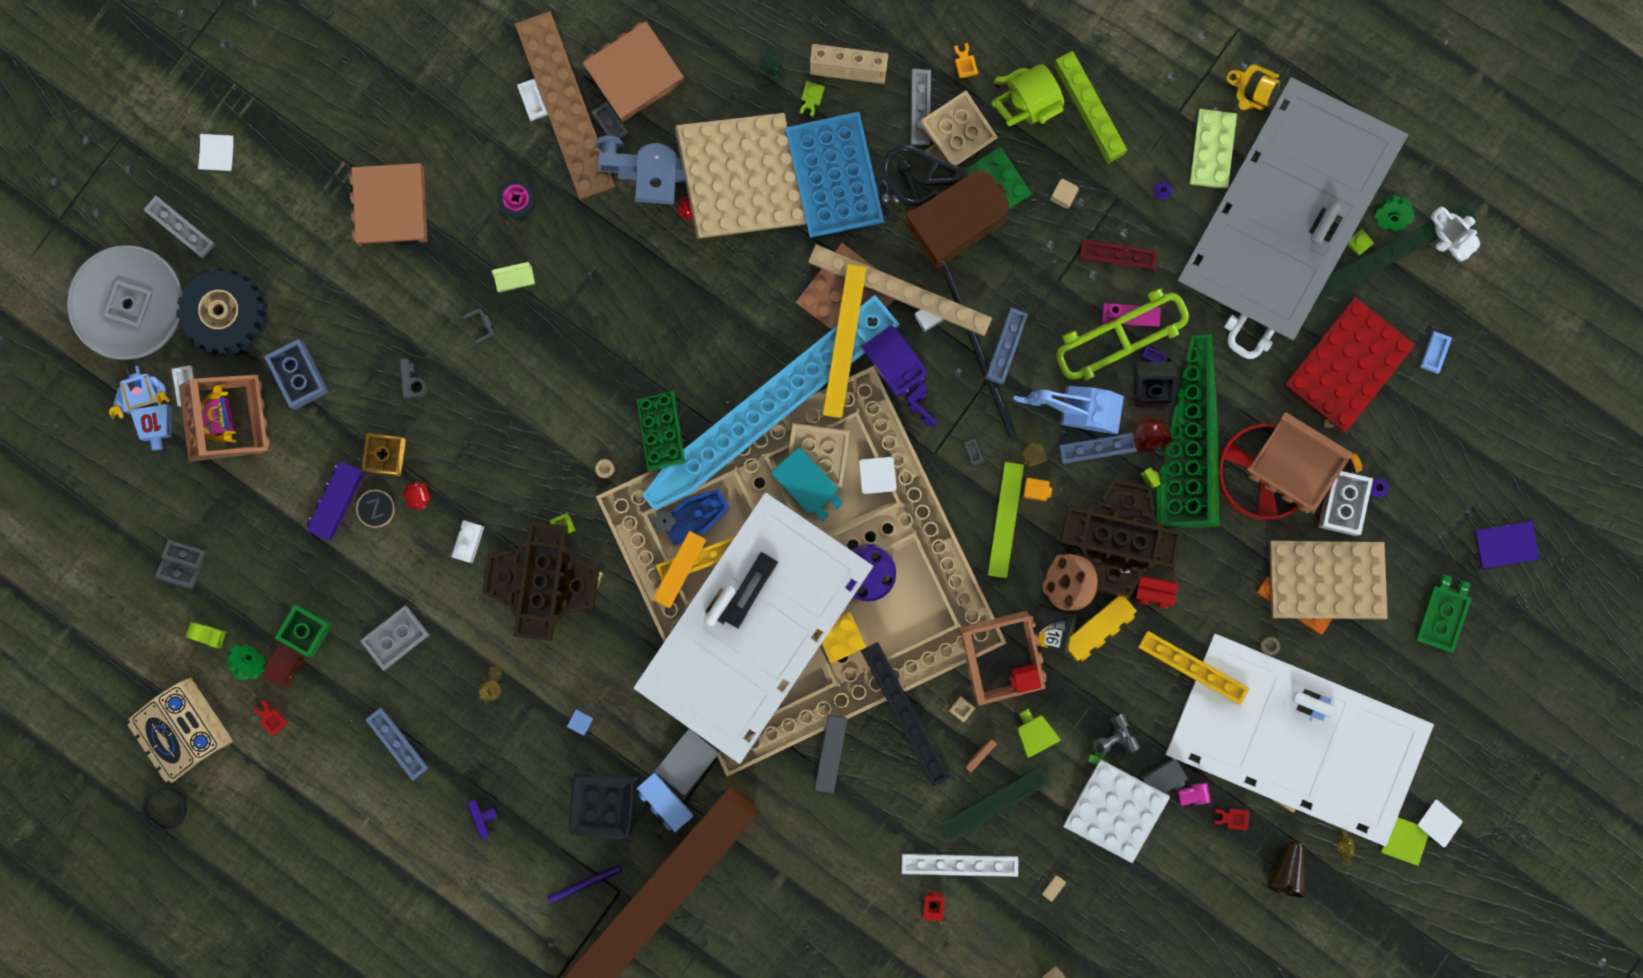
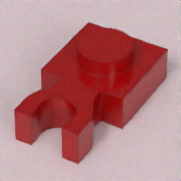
M263 700L261 703L265 707L264 711L261 712L257 707L253 711L263 717L260 723L271 736H275L288 722L277 709L271 711L269 703Z
M1216 809V813H1221L1223 819L1221 821L1215 820L1214 824L1228 823V828L1248 830L1249 811L1230 809L1228 814Z

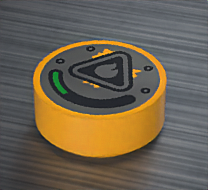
M1352 454L1348 464L1352 472L1356 474L1362 471V464L1357 454Z

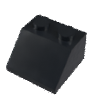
M1136 362V407L1174 406L1178 378L1175 362Z

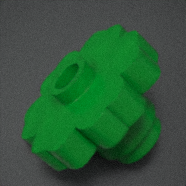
M1396 195L1384 199L1383 204H1378L1375 209L1377 224L1383 229L1391 228L1393 231L1405 229L1406 224H1411L1415 217L1412 203Z
M235 645L228 652V658L225 662L235 679L248 680L250 677L256 680L264 672L263 667L266 661L264 656L257 653L254 647Z

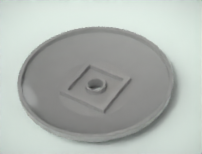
M137 246L107 248L89 258L79 268L71 282L67 299L71 325L80 340L98 354L119 360L145 357L164 346L178 328L180 318H177L176 310L180 308V305L177 304L178 298H182L183 295L181 283L172 267L163 258L150 250ZM127 299L133 301L130 309L124 308V302Z

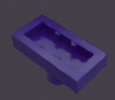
M475 800L466 803L480 840L489 837L484 823L497 818L494 808L492 807L480 812Z

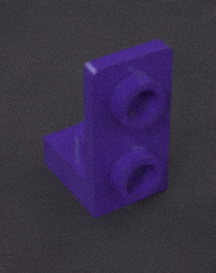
M922 382L906 399L908 402L907 407L914 413L917 411L922 416L920 419L927 426L931 424L934 427L937 421L916 403L917 400L921 402L927 396L925 391L928 387Z

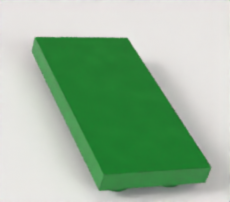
M674 391L637 399L647 470L650 472L686 463Z

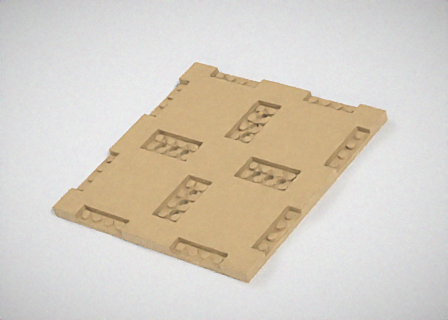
M874 366L849 377L842 419L823 416L827 388L813 394L691 494L654 511L642 496L662 469L647 472L596 496L664 642L717 564L688 574L671 608L653 600L662 583L656 564L675 558L683 544L682 542L674 545L666 531L660 532L657 530V524L654 523V519L657 518V512L660 510L672 512L685 499L716 489L720 490L730 508L707 532L698 535L706 539L703 548L735 537L766 492L845 547H847V543L850 540H856L859 546L876 544L889 553L896 566V581L891 591L883 598L875 601H861L853 597L840 616L848 612L851 613L866 647L878 641L904 692L966 663L959 628L995 619ZM792 423L850 430L842 488L838 487V490L835 492L843 501V505L838 509L830 501L824 505L823 508L828 512L829 517L823 522L814 511L809 515L771 473L788 456ZM893 457L896 491L864 494L862 492L859 461L862 459ZM757 478L765 480V486L761 489L756 488L754 485V481ZM889 523L893 526L891 534H885L882 531L884 524ZM867 532L875 533L876 539L874 542L870 543L865 540ZM879 552L872 553L871 558H877ZM884 576L882 582L888 581L890 576ZM865 587L859 588L857 590V593H863L865 591ZM720 589L708 609L714 605L724 589ZM727 607L725 608V610L723 611V613H722V614L720 615V617L718 618V621L721 622L722 624H724L725 621L722 620L721 617L723 616V614H724V612L726 611ZM999 627L971 634L976 658L1006 644ZM815 632L812 639L817 642L819 637ZM821 644L741 764L721 750H719L720 753L717 757L726 776H729L824 731L828 714L849 719L887 700L860 650L849 655L844 663L838 661L830 663ZM783 679L778 689L783 692L789 682ZM749 730L744 739L749 742L755 732Z

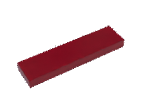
M1084 239L1081 240L1079 259L1152 271L1155 270L1157 251Z

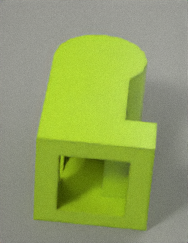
M190 622L185 637L214 648H221L226 631Z

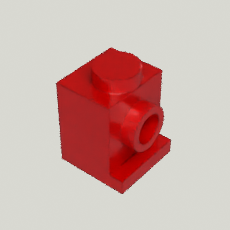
M929 891V895L925 894L922 913L923 920L942 922L945 898L941 896L940 892ZM936 902V908H930V903Z

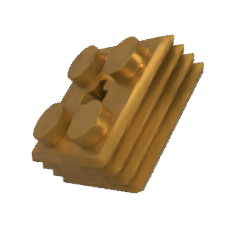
M366 433L361 471L401 476L406 439L397 436ZM385 450L388 455L382 460L379 454Z

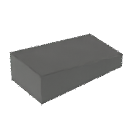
M976 439L965 442L964 445L972 466L983 463L984 460Z

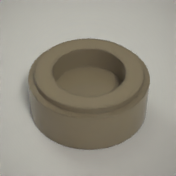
M1265 637L1260 642V650L1263 654L1273 656L1279 652L1280 643L1275 637Z

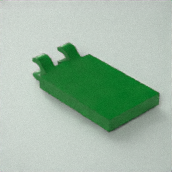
M1441 575L1439 587L1433 586L1415 640L1454 653L1472 599L1467 597L1471 583L1460 581L1458 590L1449 588L1452 577Z

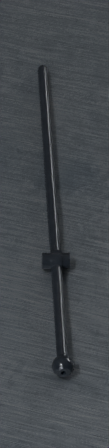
M903 160L897 164V170L904 175L913 199H919L921 197L910 172L912 164L908 160ZM945 263L941 269L954 302L964 306L949 266ZM966 329L983 374L986 376L989 366L976 333ZM986 379L1010 439H1015L1016 434L996 383Z

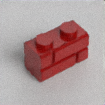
M1142 576L1136 585L1134 599H1138L1139 604L1149 605L1150 602L1157 603L1159 608L1168 609L1169 606H1174L1178 583Z

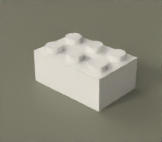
M1341 471L1324 497L1318 527L1353 536L1361 535L1373 478Z

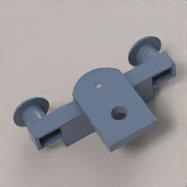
M602 136L595 141V146L601 149V152H599L598 171L618 173V179L636 180L635 202L674 204L675 183H686L681 158H676V153L671 148L663 144L652 143L642 147L637 155L616 154L617 150L623 148V142L615 136ZM652 181H658L661 185L655 188L652 187L650 183Z

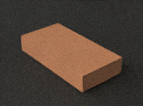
M989 739L965 765V768L972 772L997 743Z

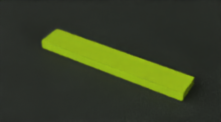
M1004 463L987 576L1007 578L1024 469L1022 464Z

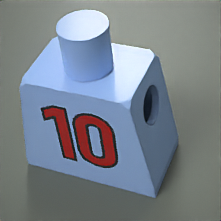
M163 404L162 406L157 405L130 410L140 440L150 441L152 451L162 450V438L172 436V406Z

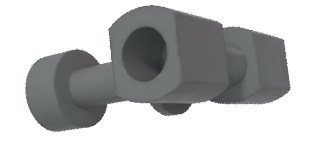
M1124 713L1110 718L1115 729L1113 736L1108 739L1101 737L1094 741V749L1100 755L1110 751V746L1115 743L1122 744L1126 754L1140 748L1135 736L1131 737L1126 728L1129 726V723Z

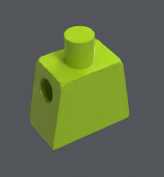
M1029 708L1019 713L1024 724L1016 728L1027 758L1061 741L1042 715L1033 718Z

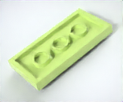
M1205 109L1198 110L1189 184L1221 189L1228 188L1237 118L1236 113Z

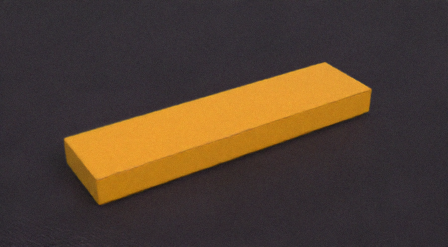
M691 531L688 532L653 600L671 608L706 539Z

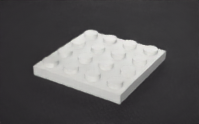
M1100 759L1063 827L1133 863L1170 796Z

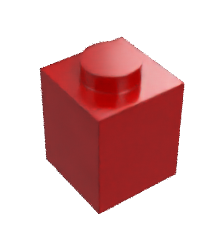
M1034 665L1011 670L1012 676L1009 677L1010 685L1018 693L1041 688L1038 670Z

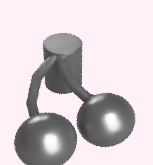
M882 178L881 183L886 185L887 190L886 193L881 195V201L887 203L891 200V196L887 194L888 184ZM895 195L892 196L893 202H901Z

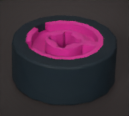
M512 180L501 187L498 193V203L506 215L512 218H522L533 210L535 195L525 182ZM519 196L520 202L513 201L514 197Z

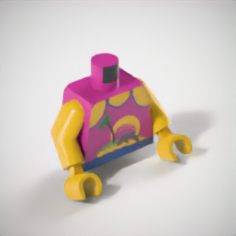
M224 384L215 385L213 391L200 402L204 436L207 440L217 444L236 442V440H232V435L236 434L234 430L229 401L227 398L221 397L228 395V392H222Z

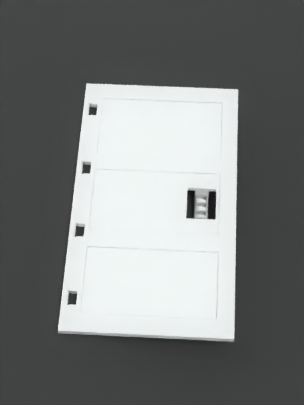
M765 492L634 686V689L741 764L874 566ZM760 552L778 561L739 629L726 621L724 624L719 622L718 618L736 594ZM755 573L737 604L739 607H744L762 576L760 573ZM852 578L857 582L852 590L849 591L845 587ZM720 589H724L719 598L717 599V601L710 609V611L706 613V610L708 609V607L710 606V604L712 603ZM819 629L823 633L816 642L812 639V636ZM784 679L789 683L782 692L778 687ZM749 730H752L755 733L748 742L744 737Z
M1214 634L1203 662L1250 689L1241 705H1238L1195 680L1165 755L1386 846L1434 724ZM1304 689L1331 699L1330 704L1304 694ZM1298 704L1324 714V720L1312 717V721H1309L1310 715L1296 710ZM1191 753L1201 757L1199 763L1188 759ZM1246 776L1257 780L1255 787L1244 782ZM1302 799L1312 803L1311 810L1300 806ZM1358 823L1368 826L1367 833L1356 829Z

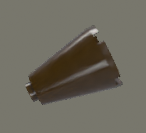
M1291 841V844H1286L1267 882L1269 890L1279 894L1283 892L1286 893V896L1305 897L1306 849L1302 847L1303 844Z

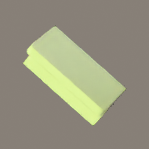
M529 262L491 270L498 292L535 284L532 266Z

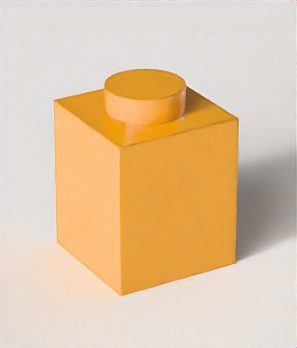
M1026 478L1022 498L1047 501V498H1051L1052 487L1049 486L1050 482Z

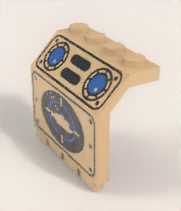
M192 678L179 682L156 696L129 718L130 723L128 727L134 736H140L137 740L143 750L151 752L147 756L155 768L161 767L158 772L165 783L168 781L172 783L178 780L200 761L233 742Z

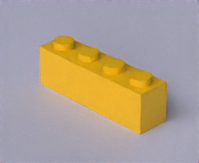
M1116 596L1078 628L1074 634H1071L1068 652L1076 661L1080 659L1084 661L1091 655L1090 650L1094 647L1098 649L1106 642L1104 639L1109 634L1114 636L1121 630L1119 628L1124 622L1128 624L1135 618L1133 614L1137 612L1136 609L1126 598Z

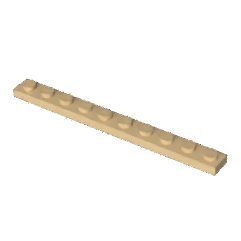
M815 245L808 261L814 266L843 278L846 277L848 264L867 267L864 281L865 287L982 336H985L992 317L819 245Z

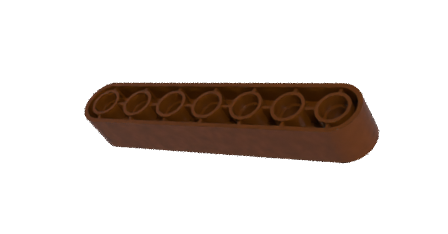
M730 786L563 978H617L749 826L760 810L735 788Z

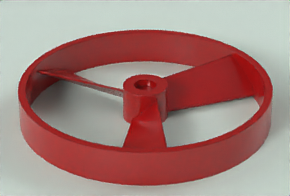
M1258 424L1240 431L1227 442L1219 457V487L1223 496L1235 510L1253 519L1273 520L1293 513L1298 509L1299 505L1296 504L1289 511L1278 515L1274 493L1266 489V484L1260 481L1257 515L1244 510L1234 502L1226 490L1222 474L1223 461L1226 459L1250 468L1254 459L1233 445V441L1244 432L1252 429H1276L1278 425Z

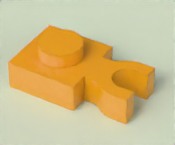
M968 43L964 44L965 51L963 52L958 50V45L954 46V52L959 57L955 59L959 79L978 75L974 55L968 56Z

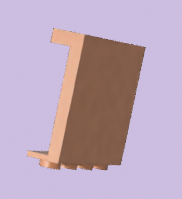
M646 21L636 24L629 33L619 35L612 44H605L600 52L590 54L583 62L585 69L590 73L622 123L685 82L683 75Z
M421 163L352 167L349 179L350 184L353 185V192L350 193L351 203H354V211H351L352 222H355V229L352 230L353 241L359 246H362L364 243L413 240L428 242L424 167Z
M1285 412L1280 423L1250 468L1247 469V473L1251 480L1257 483L1261 481L1266 484L1265 488L1273 493L1277 491L1282 494V499L1298 504V508L1304 513L1308 514L1311 512L1314 514L1351 458L1352 452Z

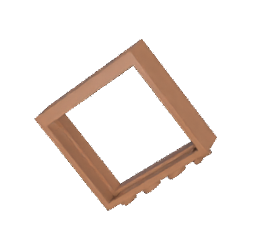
M1027 611L959 628L973 695L978 706L1045 689L1046 673L1041 669L1043 658L1037 650L1039 639L1033 631V627H1035L1033 616H1030ZM1023 622L1031 664L1038 670L1041 688L1018 693L1010 685L983 692L971 634Z

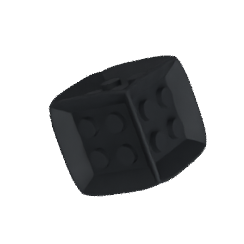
M577 772L572 787L569 833L592 838L630 839L635 822L638 778L610 773Z

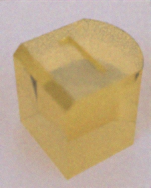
M1039 443L1028 445L1022 452L1027 468L1047 461L1043 446Z

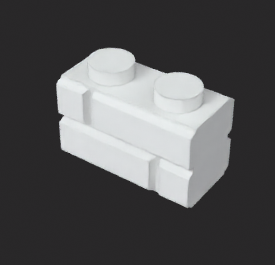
M463 520L462 530L459 532L451 557L473 564L484 527Z

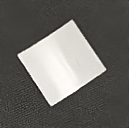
M200 134L198 169L231 171L233 136Z

